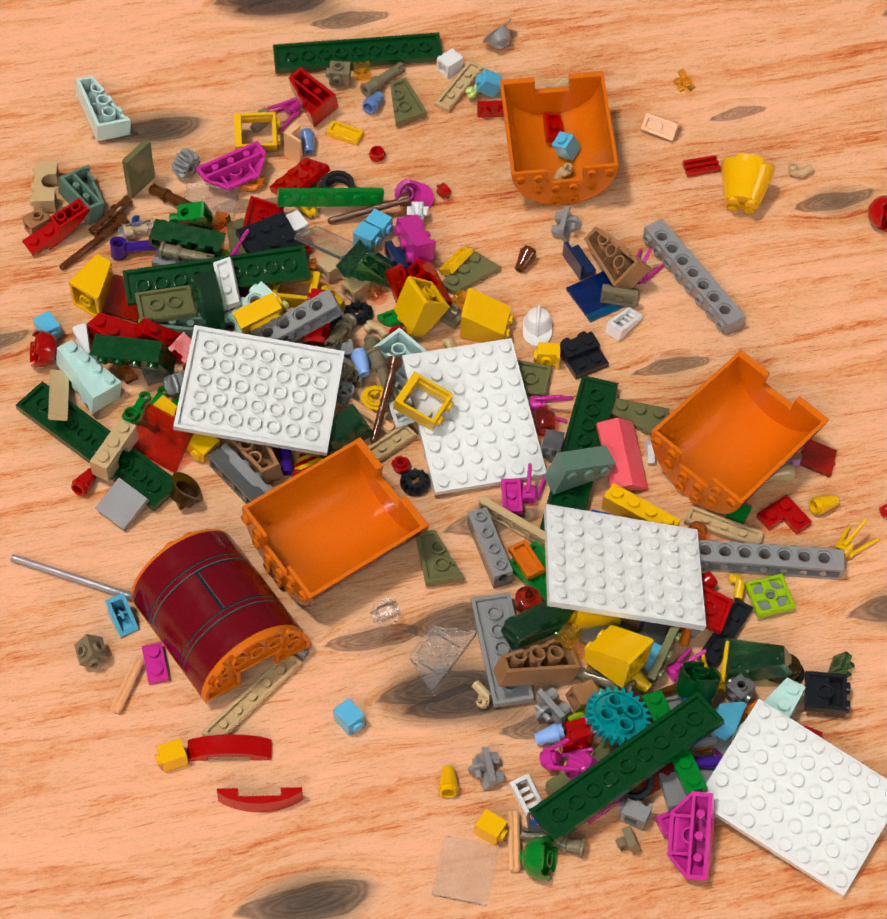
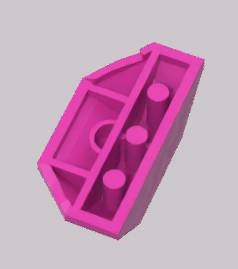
M256 141L195 167L204 182L229 191L260 177L266 152L260 143Z
M691 791L687 797L670 811L667 856L686 879L708 880L713 857L715 829L714 793Z

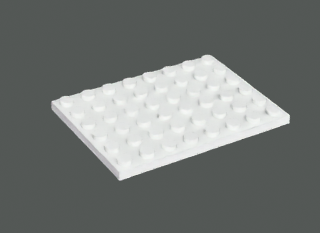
M194 325L173 430L327 456L345 351Z
M512 338L402 355V363L407 381L415 371L454 394L452 399L454 405L449 412L446 411L444 413V420L439 427L436 426L431 431L417 423L434 495L501 484V479L520 478V480H527L529 463L532 464L531 479L540 478L546 474L547 471ZM416 387L411 395L413 408L431 419L434 418L444 403Z
M550 504L545 505L547 606L704 631L706 618L697 529Z
M760 699L756 702L706 783L707 793H714L715 816L840 897H843L887 822V779Z

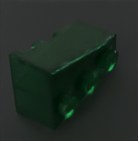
M361 239L336 265L344 278H356L358 281H370L372 284L390 287L385 271L396 266L392 261Z
M215 271L193 274L194 281L190 282L196 311L200 315L201 325L203 327L226 330L223 299Z
M353 403L333 417L327 456L359 437L363 441L371 437L372 429Z
M547 600L516 616L506 619L501 633L511 649L516 650L561 632L574 610L547 606Z
M724 638V643L726 641L730 642L725 673L729 679L737 677L740 673L752 681L792 675V658L785 646Z

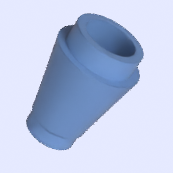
M378 91L366 98L362 104L364 112L367 114L376 113L384 99L383 93Z
M310 128L301 129L303 151L305 155H312L315 153V134Z

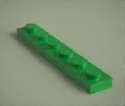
M278 188L277 207L372 206L383 203L384 189Z
M662 690L642 695V701L646 702L645 708L650 709L648 714L652 716V723L671 710ZM688 749L671 762L686 796L691 791L707 792V785L690 749Z

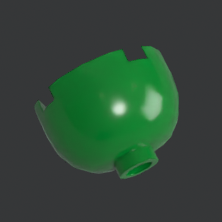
M535 837L529 840L524 849L520 851L519 860L525 872L534 879L546 881L552 879L549 875L551 871L555 872L557 848L552 846L550 837Z

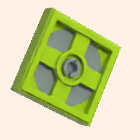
M783 574L745 582V589L752 607H754L757 619L796 609Z

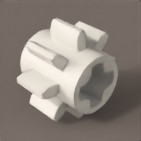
M412 201L411 206H407V215L417 214L421 220H424V215H428V206H424L423 201Z

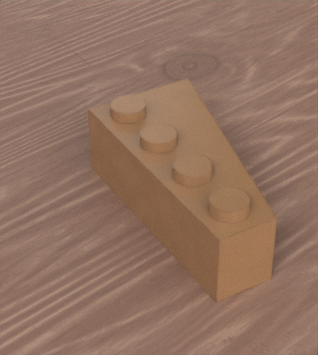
M596 226L584 238L614 287L631 290L652 269L611 234Z
M222 438L231 448L233 447L237 450L239 457L242 460H246L254 472H258L262 476L266 484L283 476L280 464L270 446Z
M567 634L558 640L551 639L542 645L536 644L526 650L520 649L501 655L493 672L499 687L573 682L581 666Z

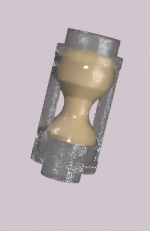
M153 218L140 222L122 224V226L118 227L119 236L125 238L126 242L131 239L148 236L155 221Z

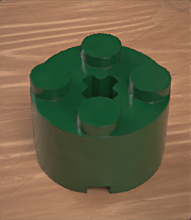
M684 662L679 670L675 691L683 699L684 697H690L698 691L712 705L716 697L721 674L713 666H710V669L704 667L702 662Z

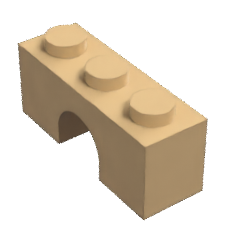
M36 161V166L32 169L34 182H31L33 195H30V205L34 206V210L41 208L45 213H56V189L49 186L59 185L58 162Z
M331 251L317 262V271L320 272V277L330 284L337 279L345 280L341 283L342 295L350 302H358V300H361L370 293L369 279L361 275L354 266L345 262L342 256Z
M122 419L118 420L90 460L93 475L106 481L111 480L119 468L118 461L122 451L124 450L129 453L139 439L136 425Z

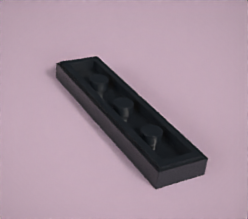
M737 598L734 600L720 635L713 632L702 649L707 650L705 657L708 667L713 666L716 668L724 655L726 641L730 642V646L754 607ZM699 657L697 661L702 662L701 657Z

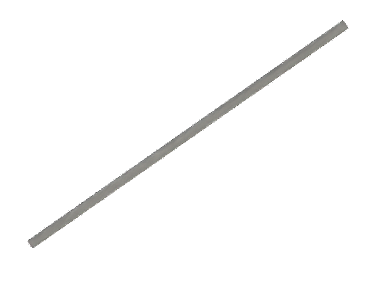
M15 554L11 555V562L115 596L124 592L126 599L132 601L131 592ZM301 650L295 655L306 658L308 650Z

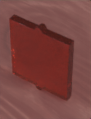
M810 440L801 451L800 466L830 478L833 467L836 465L834 461L837 450Z

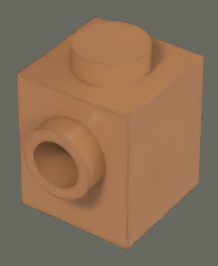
M41 208L22 217L24 229L29 235L51 222L49 213H45Z
M590 679L569 689L565 696L574 713L586 707L589 697L592 696L593 692H598L599 687L594 683L593 679Z

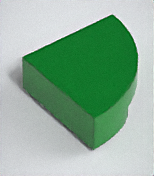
M394 309L377 315V320L384 326H401V322L398 320Z
M742 505L735 512L726 514V518L744 524L752 507Z

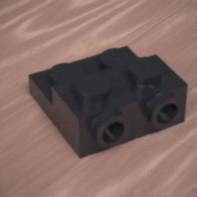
M582 331L576 338H565L560 342V356L575 380L581 378L582 375L586 376L608 367L609 362L601 352L600 343L592 331L588 333Z
M805 671L804 711L822 712L824 717L845 718V714L850 712V701L847 700V694H850L851 684L847 682V674Z

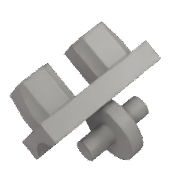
M565 206L564 211L555 213V222L560 225H552L551 232L553 237H561L563 242L569 240L571 232L581 228L582 222L578 219L577 215L570 213V206Z
M553 687L545 691L542 688L537 691L538 697L536 698L538 704L534 707L538 711L535 718L538 721L545 719L547 722L553 720L556 724L561 723L563 725L565 718L571 713V706L565 701L558 706L555 704L554 701L559 698V694Z
M482 747V752L472 759L473 764L468 767L469 774L476 775L477 780L481 779L483 791L490 790L493 785L501 784L505 778L502 770L494 771L493 767L500 763L499 753L490 752L489 747Z

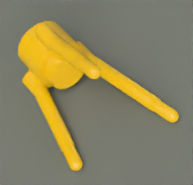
M864 519L851 535L845 539L851 529L850 526H847L838 542L834 545V548L844 550V559L846 557L851 559L855 554L880 540L876 538L853 550L854 543L851 540L865 525L867 519Z
M729 641L725 643L720 672L721 677L717 692L726 691V683L731 668V660L727 662ZM705 654L701 656L702 663H704V667L708 668Z

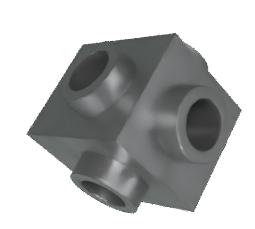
M740 673L737 677H732L727 681L725 698L730 703L745 702L748 705L755 698L756 686L750 678L744 677Z

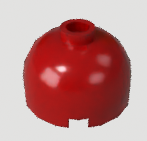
M887 195L877 197L868 207L870 223L884 232H887Z
M34 330L32 337H35V340L30 342L29 352L30 362H33L31 367L49 366L55 361L57 347L60 345H57L56 338L50 332Z

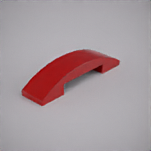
M221 734L193 738L188 740L187 759L188 761H208V757H250V760H271L272 740L265 737L240 734Z
M282 787L281 795L239 796L238 788L217 789L218 802L237 810L271 812L299 803L303 800L302 787Z

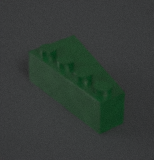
M155 219L149 235L148 245L159 248L161 242L165 241L166 244L175 246L179 244L189 250L221 257L226 233L163 219Z
M95 334L90 356L96 359V362L106 365L110 363L116 366H127L170 375L174 372L177 360L168 349L169 346L163 341Z

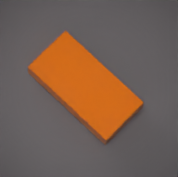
M526 539L508 547L509 553L527 581L545 573L544 566Z

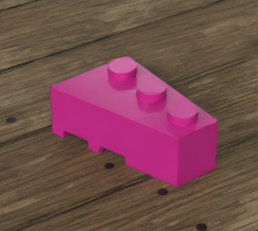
M417 214L397 218L394 233L395 236L399 237L400 247L405 251L407 263L411 265L417 258L433 263L436 241L429 238L430 232L423 229L425 225Z

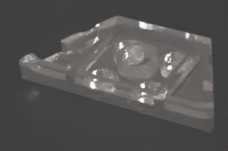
M432 626L410 654L411 662L432 693L435 692L475 638L476 631L464 632L458 631V628Z

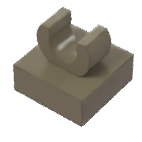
M455 304L450 305V308L440 318V321L456 329L461 323L462 311L460 307Z
M630 826L623 828L624 836L615 840L618 848L621 851L630 848L634 854L642 851L634 830Z

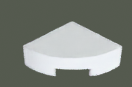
M644 440L646 460L648 463H655V454L651 440Z

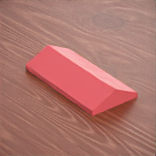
M621 418L598 422L596 426L600 445H606L616 463L611 473L607 476L609 486L611 487L615 483L628 491L647 490L648 486L633 422Z

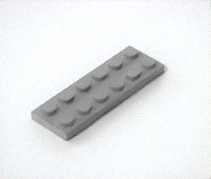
M510 592L471 598V606L493 708L534 702L531 685L499 687L493 672L501 655L523 649Z

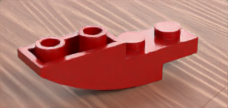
M79 197L50 216L51 222L22 240L23 244L32 256L46 247L51 250L79 226L89 212L88 207Z

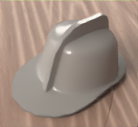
M512 18L501 27L489 33L483 39V43H488L498 50L508 46L511 36L507 25L511 22Z

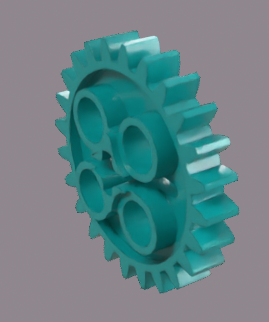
M607 686L605 691L599 688L598 692H593L592 696L589 697L584 709L586 711L584 717L588 718L586 724L592 725L590 731H597L596 737H604L603 742L610 740L611 746L615 742H618L620 746L652 724L650 722L652 716L648 714L650 709L643 708L646 702H639L640 696L633 697V691L625 693L624 687L621 691H618L617 686L613 690Z

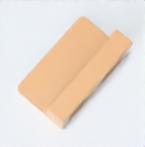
M646 113L641 129L673 141L677 129L681 128L682 124L652 113Z
M294 122L283 132L284 151L287 158L298 164L303 159L300 125Z

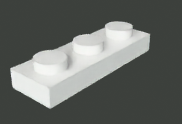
M231 257L213 262L223 310L226 311L242 305Z

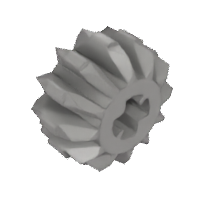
M181 149L180 153H177L176 157L173 158L174 162L171 163L172 171L180 178H190L192 174H195V167H198L200 164V157L191 149Z
M185 371L169 375L163 379L164 388L168 395H175L181 392Z

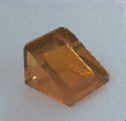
M219 210L216 211L211 223L212 230L220 231L227 226L226 224L231 222L230 214Z
M117 366V371L126 384L138 379L132 367Z

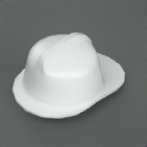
M541 305L528 311L523 320V338L533 346H538V342L548 343L552 336V317L546 309L541 308Z

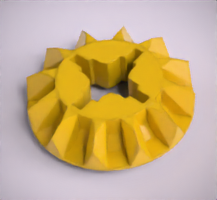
M373 385L367 387L361 395L363 405L377 412L380 404L379 400H381L383 393L382 386ZM379 396V400L373 402V398H377Z

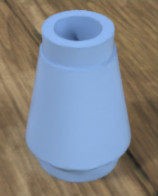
M365 348L353 350L350 357L360 377L370 375L369 356L365 354Z
M554 723L534 733V737L538 746L558 743L560 739L565 737L561 723Z

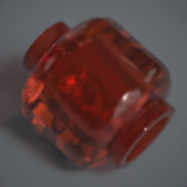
M539 407L537 411L532 413L538 436H544L546 429H556L555 413L548 410L547 407Z
M523 586L515 594L514 606L522 615H533L540 607L541 595L536 588Z

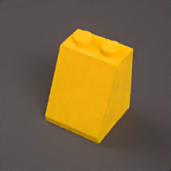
M96 254L68 281L73 305L93 317L98 313H106L115 287L111 261L106 257Z
M408 276L394 311L410 336L423 338L450 306L432 281Z
M468 288L461 315L460 339L481 343L509 339L510 329H508V325H512L514 317L511 314V306L477 290Z
M610 625L606 630L602 629L598 633L595 641H590L586 645L583 660L623 688L646 665L654 640Z

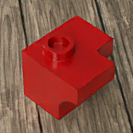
M585 717L565 722V737L560 739V741L569 738L570 741L559 747L560 753L591 747L593 731H590L591 727H588Z

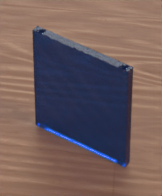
M604 271L566 287V291L590 323L626 307L600 303L603 284L613 285Z

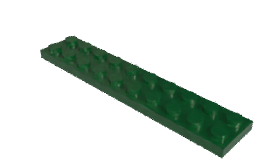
M439 32L273 44L276 74L296 72L300 67L305 71L326 70V68H330V61L351 62V68L396 65L398 62L403 64L437 62V57L443 54Z
M300 245L123 270L128 307L137 305L135 293L185 285H190L192 296L196 294H219L213 262L227 257H231L233 260L239 291L250 289L254 284L258 285L261 281L267 287L310 281L305 246Z
M582 375L561 452L601 446L596 424L610 420L619 383ZM593 481L554 495L550 489L547 504L586 510ZM544 514L540 525V529H542L543 531H545Z
M42 381L16 404V409L90 463V460L111 431L69 400L67 421L49 420V385ZM132 448L129 453L124 450L122 451L118 461L119 468L111 479L114 482L118 478L125 481L150 500L146 505L153 511H156L171 496L173 487L172 475L135 448Z
M697 691L531 808L529 813L548 837L551 838L552 842L557 844L725 724L724 719Z

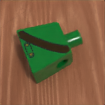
M204 201L179 204L177 213L169 214L170 222L213 230L214 215Z

